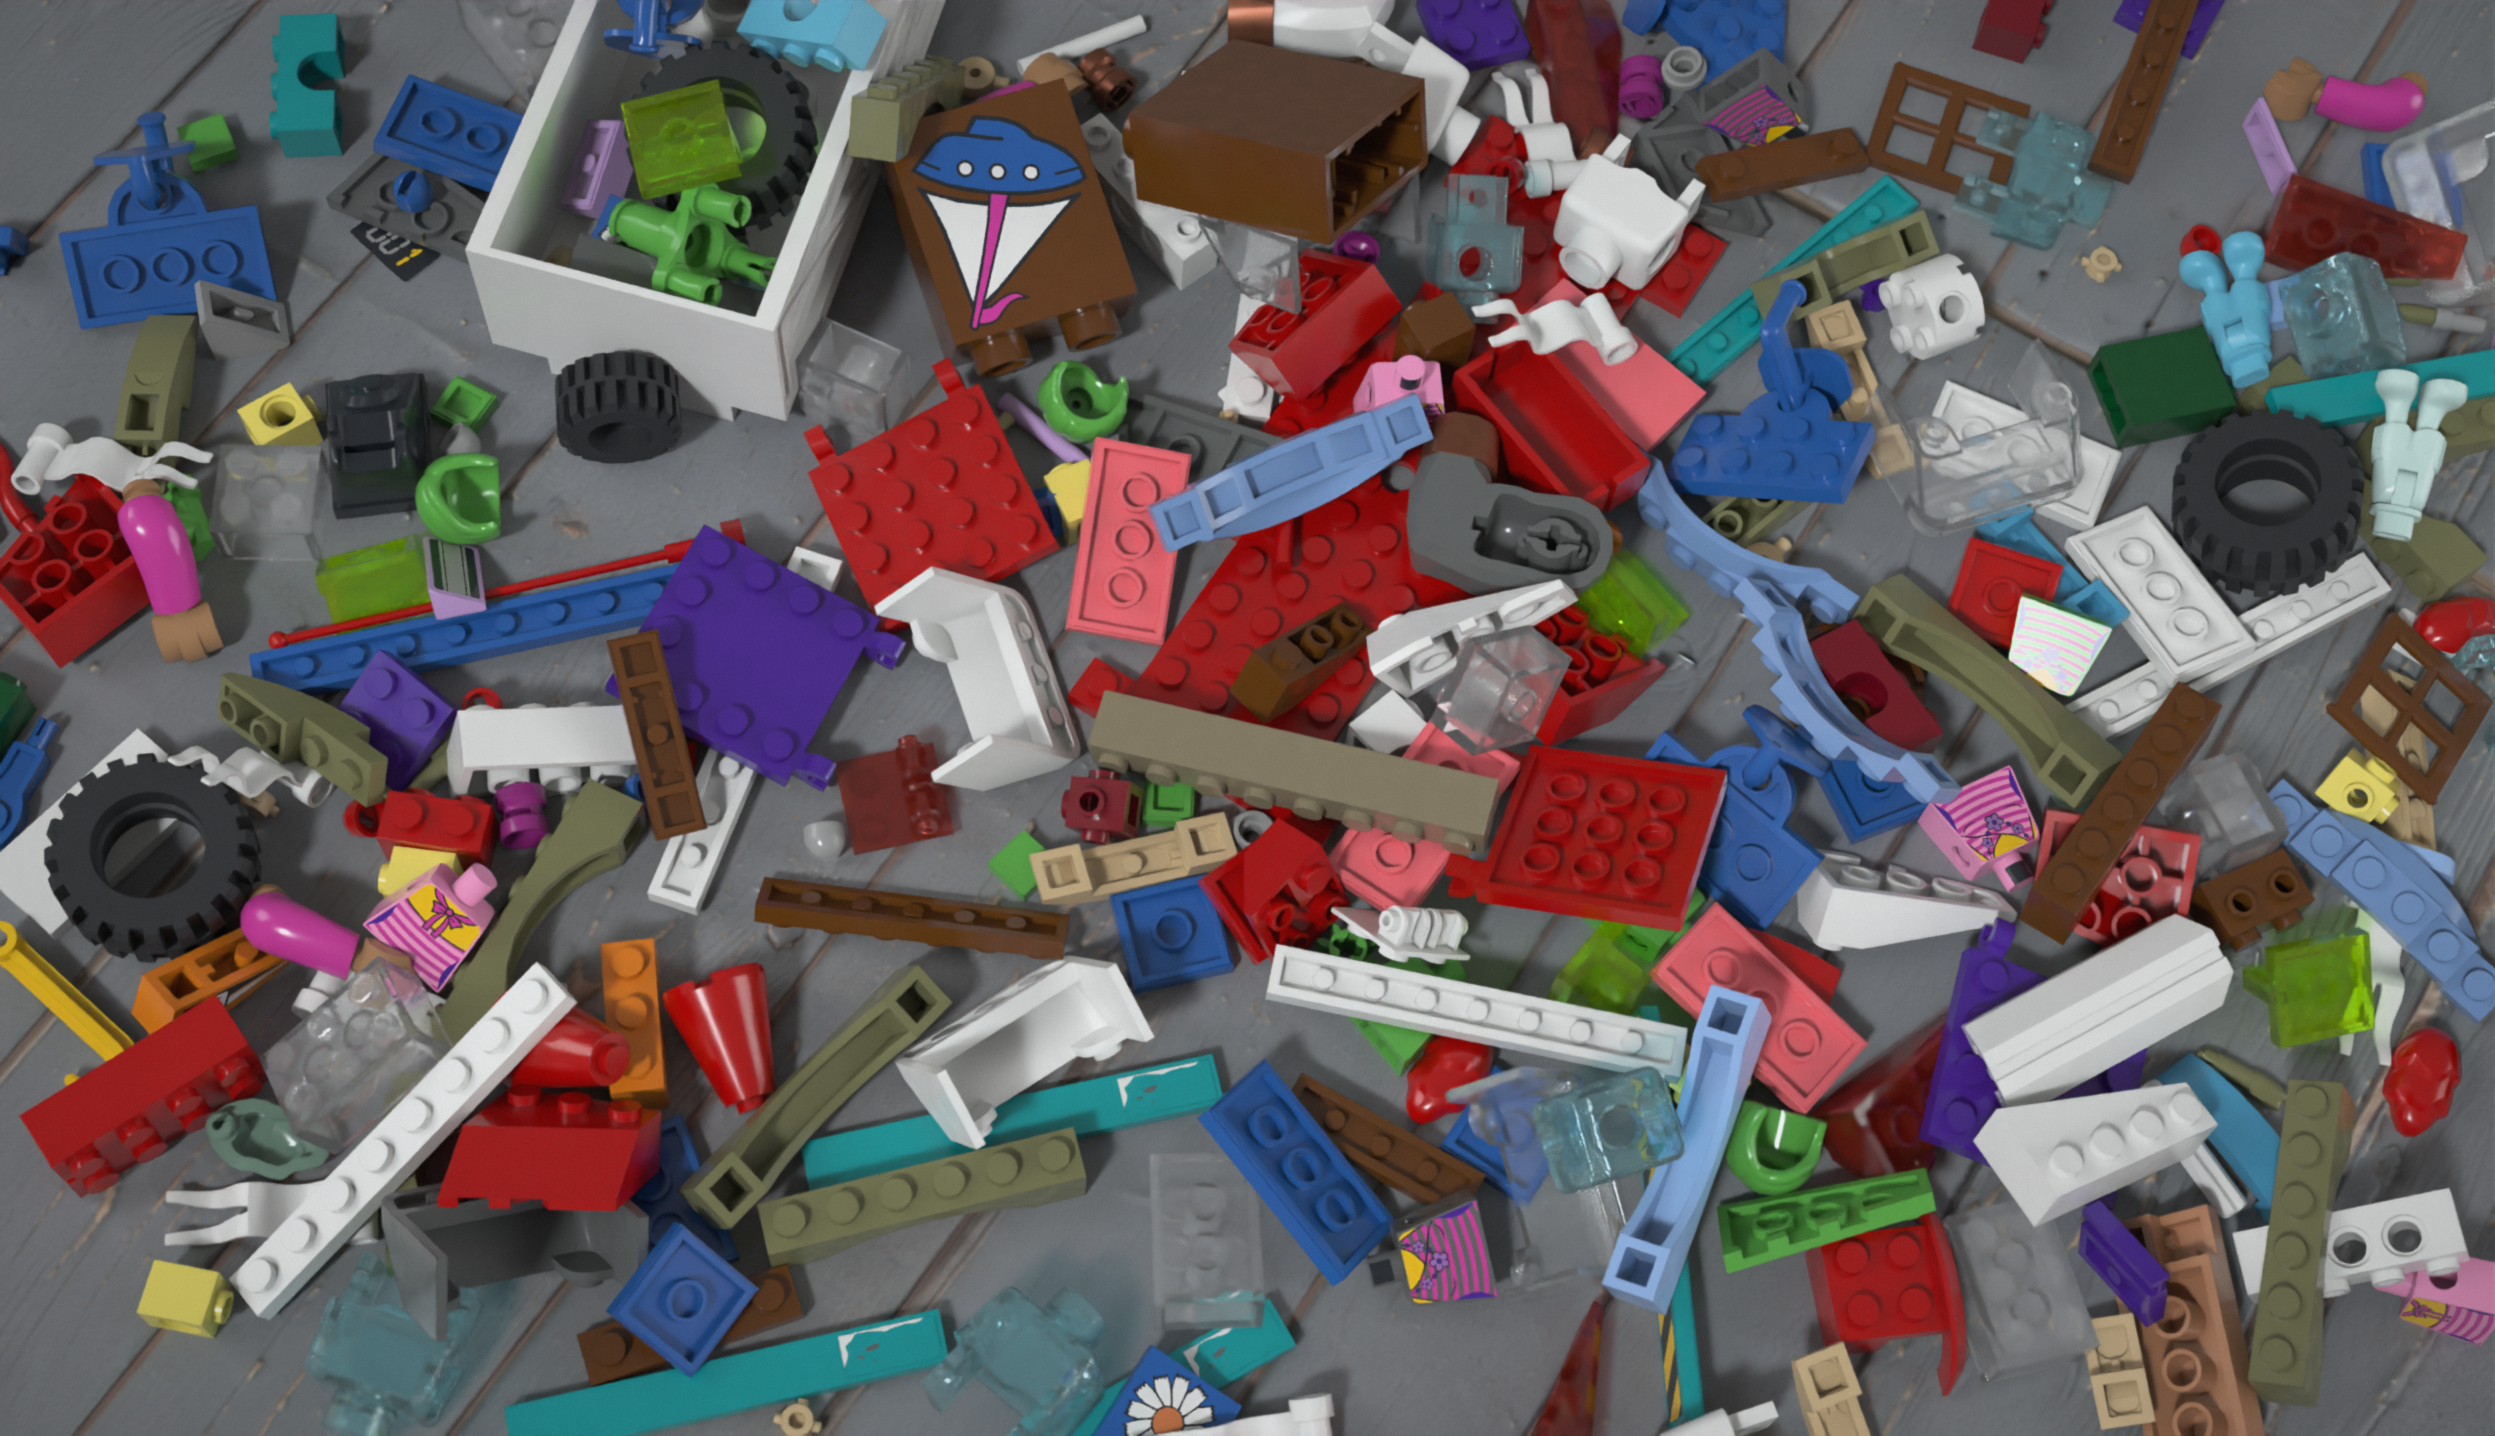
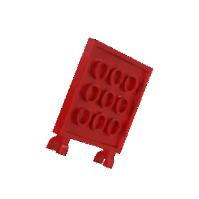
M949 357L932 365L949 399L863 444L839 455L833 439L830 435H826L821 424L803 432L820 466L807 473L871 613L881 618L878 624L880 633L886 632L895 635L909 628L910 624L879 616L874 606L931 566L995 583L1060 549L984 390L979 383L967 389L958 369H955Z
M1530 745L1527 755L1515 754L1510 750L1498 748L1520 762L1519 772L1505 790L1514 789L1486 862L1450 853L1445 866V874L1453 876L1448 887L1449 896L1467 898L1476 892L1477 901L1482 903L1681 932L1727 789V771Z

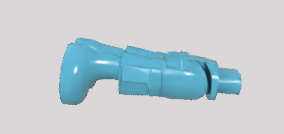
M2248 231L2234 233L2227 237L2222 244L2225 263L2235 281L2231 286L2230 292L2228 290L2229 277L2226 266L2215 254L2203 250L2194 251L2185 255L2179 263L2181 280L2187 286L2206 295L2203 302L2200 303V314L2204 330L2213 341L2224 372L2231 376L2233 386L2236 388H2245L2268 378L2270 375L2268 363L2273 356L2270 350L2272 334L2270 333L2268 321L2271 306L2266 285L2257 281V274L2264 261L2265 248L2261 237Z

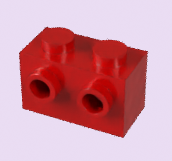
M409 788L406 792L389 790L376 838L387 861L391 859L393 846L456 853L464 872L474 863H479L490 870L499 837V824L492 806L477 797L463 795L458 796L454 800L436 797L435 794L418 788Z

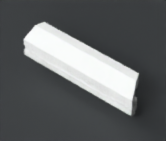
M2173 914L2148 925L1961 1025L1974 1053L1979 1054L1980 1058H1983L1988 1068V1074L1998 1087L1995 1094L2002 1108L2049 1102L2221 1007L2234 971L2227 957H2224L2218 947L2220 943L2213 930Z

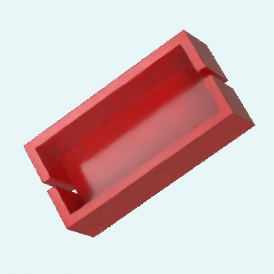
M1518 340L1495 347L1494 355L1487 351L1454 372L1448 402L1457 412L1479 416L1494 425L1500 436L1498 460L1523 489L1535 493L1580 497L1598 507L1601 512L1603 508L1610 512L1637 494L1642 488L1651 462L1554 352L1538 355L1532 351L1527 340Z
M215 994L22 1113L19 1117L51 1168L67 1182L80 1198H83L87 1194H97L108 1189L118 1180L119 1174L136 1163L142 1164L154 1160L166 1150L168 1143L185 1132L194 1133L203 1129L207 1118L226 1104L252 1098L262 1089L263 1083L272 1077Z

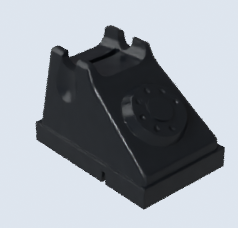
M424 373L370 374L351 380L333 381L325 384L332 502L336 519L417 511L415 501L416 487L428 465L433 463L427 382Z

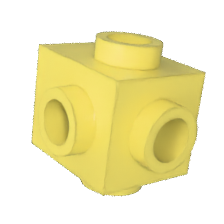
M2352 747L2320 784L2315 794L2330 805L2327 809L2342 812L2368 824L2374 820L2381 825L2400 804L2393 796L2401 784L2394 779L2397 773L2387 763L2375 756H2372L2369 760ZM2357 789L2363 790L2367 795L2361 794Z

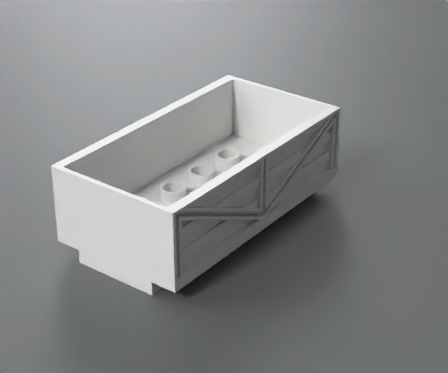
M575 0L465 249L492 343L548 358L551 373L556 375L562 374L561 370L566 365L575 364V360L582 357H590L597 353L625 351V353L646 354V357H656L662 360L663 364L670 365L674 369V374L678 376L681 408L734 421L738 409L787 421L881 173L877 160L848 156L852 96L867 89L869 84L880 82V78H888L892 75V72L903 70V66H911L915 60L924 59L946 0H865L885 17L888 22L864 71L842 68L841 72H834L818 64L810 63L808 67H801L789 60L777 59L782 70L789 71L799 85L801 93L804 94L817 130L819 144L814 148L818 158L812 173L807 172L809 181L803 196L800 197L795 194L792 197L795 208L786 217L778 212L770 217L772 226L762 231L759 230L757 224L746 227V236L735 237L740 242L745 243L751 251L778 259L773 272L769 270L764 271V274L771 276L767 288L744 279L738 281L724 279L765 293L756 317L544 262L547 256L560 245H565L574 250L579 234L591 236L598 222V219L571 213L559 208V203L587 120H621L625 123L626 120L633 119L628 110V105L632 95L639 94L642 96L644 90L640 85V81L648 71L656 75L662 70L659 63L661 60L650 59L606 46L603 40L605 30H634V21L622 12L616 0ZM667 0V3H668V6H669V9H670V7H671V0ZM705 0L703 7L692 20L671 29V33L688 35L702 40L704 50L711 49L712 41H727L731 50H737V46L740 43L751 46L752 44L736 31L752 0ZM820 0L810 1L817 6ZM723 107L709 111L695 120L686 131L680 146V159L688 168L702 173L719 174L735 170L747 163L759 150L766 133L765 122L755 112L739 107ZM633 169L624 199L631 198L655 206Z

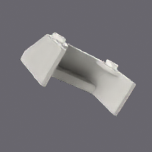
M931 566L874 606L877 615L910 624L913 632L912 641L920 654L947 664L973 742H969L961 747L956 757L931 772L934 782L988 791L1061 769L1080 756V743L1033 612L1027 601L1016 590Z
M1066 955L1063 956V960L1054 959L1042 965L910 1046L896 1057L895 1063L904 1080L951 1141L977 1150L986 1144L983 1137L988 1135L993 1129L990 1123L997 1117L994 1108L1077 1056L1083 1058L1093 1056L1095 1061H1101L1119 1052L1123 1048L1121 1041L1126 1038L1147 1042L1154 1038V1035L1116 963Z

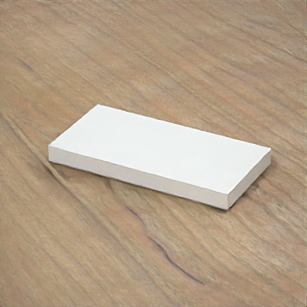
M1948 380L1940 393L1917 448V453L1922 462L1921 465L1980 490L1988 488L2003 478L2034 512L2081 532L2093 528L2122 454L2118 450Z
M2148 505L2066 539L2064 549L2089 582L2093 583L2099 579L2131 613L2129 618L2122 622V625L2170 688H2173L2178 681L2181 683L2188 682L2254 653L2257 645L2256 641Z
M137 728L90 772H93L99 778L110 771L106 763L122 758L125 766L137 763V754L154 753L158 762L166 763L168 754ZM79 782L0 852V891L55 941L73 924L54 896L48 882V878L51 875L44 865V849L52 846V843L46 833L51 819H62L63 813L58 805L65 795L72 793L77 796L83 790ZM172 818L153 819L140 823L125 832L115 842L105 862V875L112 888L122 881L184 822Z

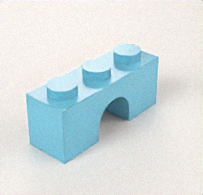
M752 0L736 32L750 42L751 46L755 47L760 58L763 54L768 53L775 59L789 60L801 67H808L811 63L821 65L834 72H841L842 68L864 71L888 20L865 0H820L817 6L810 0Z

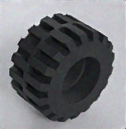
M625 351L603 352L577 359L575 364L566 365L561 370L562 374L557 375L555 379L557 437H559L561 446L567 448V452L572 455L582 456L584 460L606 464H627L649 460L654 456L662 455L668 452V448L674 447L679 442L678 437H681L682 426L678 376L674 374V369L670 365L663 364L662 360L656 357H646V354L625 353Z

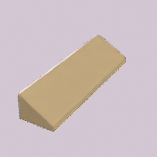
M2390 669L2383 670L2410 695L2417 681ZM2369 684L2361 697L2362 718L2366 724L2383 738L2399 711ZM2410 722L2394 749L2422 775H2425L2428 770L2425 734ZM2365 748L2366 758L2370 760L2374 755ZM2396 776L2394 779L2401 786L2393 797L2400 804L2381 825L2372 820V826L2393 839L2437 852L2432 805L2426 804Z

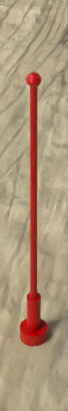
M739 518L719 523L720 533L746 546ZM695 538L664 545L665 550L487 589L484 590L485 600L662 560H667L668 564L680 562ZM428 602L289 634L275 631L269 636L268 643L272 649L287 647L295 642L434 612L432 603Z

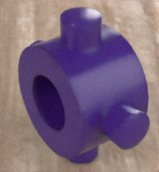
M1876 279L1858 287L1863 291L1861 306L1865 311L1880 312L1886 308L1879 296V285L1888 280Z

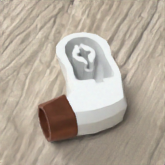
M1229 0L1228 42L1232 39L1333 60L1351 62L1361 58L1354 51L1373 23L1376 21L1384 26L1390 18L1395 0Z

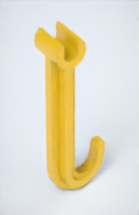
M0 921V929L8 938L5 945L0 947V967L6 968L105 1061L110 1060L135 1044L130 1037L29 946L27 939L13 925ZM68 1074L64 1078V1083L68 1086L79 1079V1077L75 1074Z

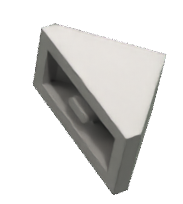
M199 280L194 284L200 326L216 361L285 349L290 344L283 303Z

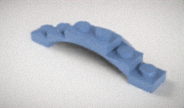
M1409 393L1369 411L1361 410L1319 429L1311 428L1226 465V469L1186 485L1187 489L1147 505V509L1164 552L1171 553L1196 541L1211 542L1228 539L1277 525L1311 511L1346 493L1400 459L1405 451L1434 438L1418 394Z
M1638 448L1651 464L1644 484L1638 491L1637 510L1640 512L1641 518L1649 526L1658 531L1667 530L1664 551L1667 552V556L1673 564L1687 572H1690L1692 569L1707 579L1708 586L1715 593L1727 599L1732 596L1742 604L1743 602L1732 591L1745 577L1769 581L1786 601L1797 610L1806 602L1809 605L1810 611L1823 622L1831 624L1834 621L1842 626L1851 620L1858 608L1860 597L1834 580L1821 568L1778 562L1751 552L1723 537L1706 525L1684 504L1668 481L1662 462Z
M1745 577L1732 592L1743 602L1742 611L1745 616L1757 626L1762 627L1751 641L1763 653L1760 659L1764 665L1773 673L1781 676L1770 688L1781 701L1779 705L1781 712L1789 720L1797 725H1803L1813 736L1811 740L1813 747L1825 758L1832 761H1857L1858 767L1872 780L1877 782H1902L1905 789L1922 803L1950 804L1963 789L1941 767L1938 760L1932 754L1918 753L1900 748L1879 737L1862 724L1841 702L1821 672L1809 645L1802 615L1799 611L1788 603L1769 581Z
M2284 779L2246 815L2254 825L2281 849H2287L2304 861L2364 910L2421 966L2438 986L2437 990L2474 1024L2479 1023L2495 1007V968L2482 957L2477 937L2466 914L2437 875L2405 846L2374 826L2355 817L2335 810L2313 806Z

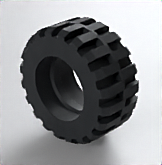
M712 41L711 49L701 50L698 44L684 47L686 55L675 60L673 55L670 54L659 61L662 67L660 72L655 75L648 71L640 81V85L644 90L642 96L634 94L631 97L628 110L633 119L626 120L624 125V136L629 143L626 152L630 164L648 197H651L656 207L674 212L681 200V194L685 185L693 178H701L717 184L720 190L743 195L750 200L752 207L751 215L744 226L735 228L724 223L734 237L746 236V227L756 224L759 230L762 231L773 225L770 217L778 212L786 217L795 208L792 197L795 194L800 197L803 196L809 181L807 172L812 173L818 158L814 148L819 144L817 130L804 94L801 93L799 85L789 71L782 70L777 59L768 53L763 54L759 58L753 46L740 43L737 46V50H731L727 41ZM723 107H739L755 112L763 118L766 125L764 140L756 154L741 167L725 173L707 174L692 170L681 161L679 152L682 139L693 122L705 113Z
M2265 408L2249 410V416L2239 418L2238 413L2222 418L2219 428L2209 425L2198 433V443L2194 441L2187 445L2181 454V463L2176 465L2173 476V535L2176 542L2183 548L2195 566L2201 565V573L2209 582L2216 584L2218 580L2225 582V590L2241 594L2242 589L2254 591V597H2269V591L2281 590L2282 596L2298 593L2299 585L2306 583L2308 588L2318 585L2325 580L2326 570L2329 573H2334L2345 563L2346 554L2352 552L2356 544L2361 524L2364 500L2363 471L2357 468L2358 458L2353 449L2349 446L2342 447L2343 437L2332 428H2328L2326 431L2320 429V420L2309 415H2305L2304 419L2293 417L2294 411L2279 409L2278 414H2265ZM2256 480H2275L2287 483L2300 490L2311 501L2313 506L2306 514L2292 522L2277 526H2258L2234 517L2224 508L2220 501L2228 492L2244 483Z
M154 753L137 754V763L126 766L122 758L106 763L110 770L108 773L97 778L93 772H90L82 778L79 783L83 790L77 796L67 793L58 805L63 813L62 819L54 818L50 821L46 835L51 841L52 846L44 849V865L51 875L48 878V882L52 892L71 923L77 926L83 937L95 946L99 944L104 945L107 952L111 955L124 959L128 956V953H133L139 962L156 963L157 954L167 953L170 960H174L187 953L185 948L198 943L201 947L215 940L213 934L221 928L230 933L240 923L237 912L240 907L243 908L248 902V896L253 890V883L260 881L262 865L258 854L261 852V848L245 804L241 803L236 790L224 782H220L215 786H208L201 782L202 777L209 775V773L204 771L202 763L196 764L194 768H191L189 764L175 766L168 761V758L176 755L169 754L166 763L158 762ZM172 818L195 827L201 834L205 845L202 862L195 874L178 889L158 897L137 898L117 892L108 883L104 871L107 856L115 842L132 827L153 819Z

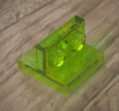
M718 79L620 103L639 191L644 200L742 176L739 164L743 163L741 151L729 122L722 88Z
M417 534L318 559L315 580L320 595L325 596L333 624L431 602L426 571L422 561V550ZM367 626V627H362V628H358V629H353V630H349V631H344V632L336 633V635H337V636H338V635H342V634H345V633H349V632H353V631H356V630L368 628V627H371V626Z
M1626 547L1615 555L1612 554L1609 566L1601 581L1580 596H1577L1578 601L1573 603V605L1588 614L1589 625L1609 637L1616 632L1631 642L1627 650L1639 658L1683 627L1690 616Z
M1603 921L1556 975L1546 999L1573 1005L1583 994L1588 998V1004L1592 1009L1631 1016L1635 1012L1652 979L1648 973L1620 952L1632 925Z
M2359 927L2265 947L2266 965L2242 970L2243 988L2264 1001L2269 1007L2271 1043L2280 1049L2375 1028L2370 936L2367 931Z

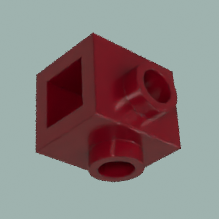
M1089 770L1088 777L1071 776L1070 789L1065 790L1061 802V814L1063 819H1066L1065 827L1081 834L1080 841L1091 844L1110 845L1111 837L1136 839L1138 837L1144 789L1130 781L1119 780V774L1111 771Z

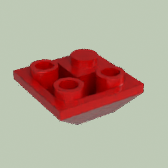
M1277 818L1244 853V914L1272 964L1277 944L1308 950L1329 925L1339 919L1338 916L1331 912L1332 907L1346 908L1350 904L1322 845L1280 818Z

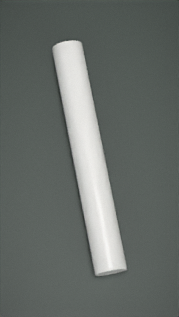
M1137 15L1017 60L1018 70L1023 77L1027 67L1036 58L1047 52L1055 53L1061 60H1072L1088 54L1097 48L1106 47L1146 32L1145 22L1141 15Z

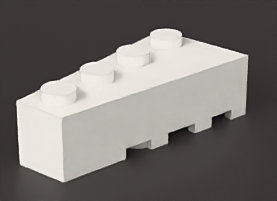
M579 702L569 707L547 708L543 704L532 703L520 706L518 709H495L488 705L473 706L457 712L446 751L450 799L454 800L458 796L463 795L473 797L494 795L501 787L519 782L541 784L545 787L548 796L568 794L569 791L580 787L582 782H587L589 778L610 788L623 786L630 776L638 773L622 705L598 706L592 702Z
M2184 1082L1996 1109L1973 1142L2035 1228L2192 1156L2218 1124L2190 1086Z

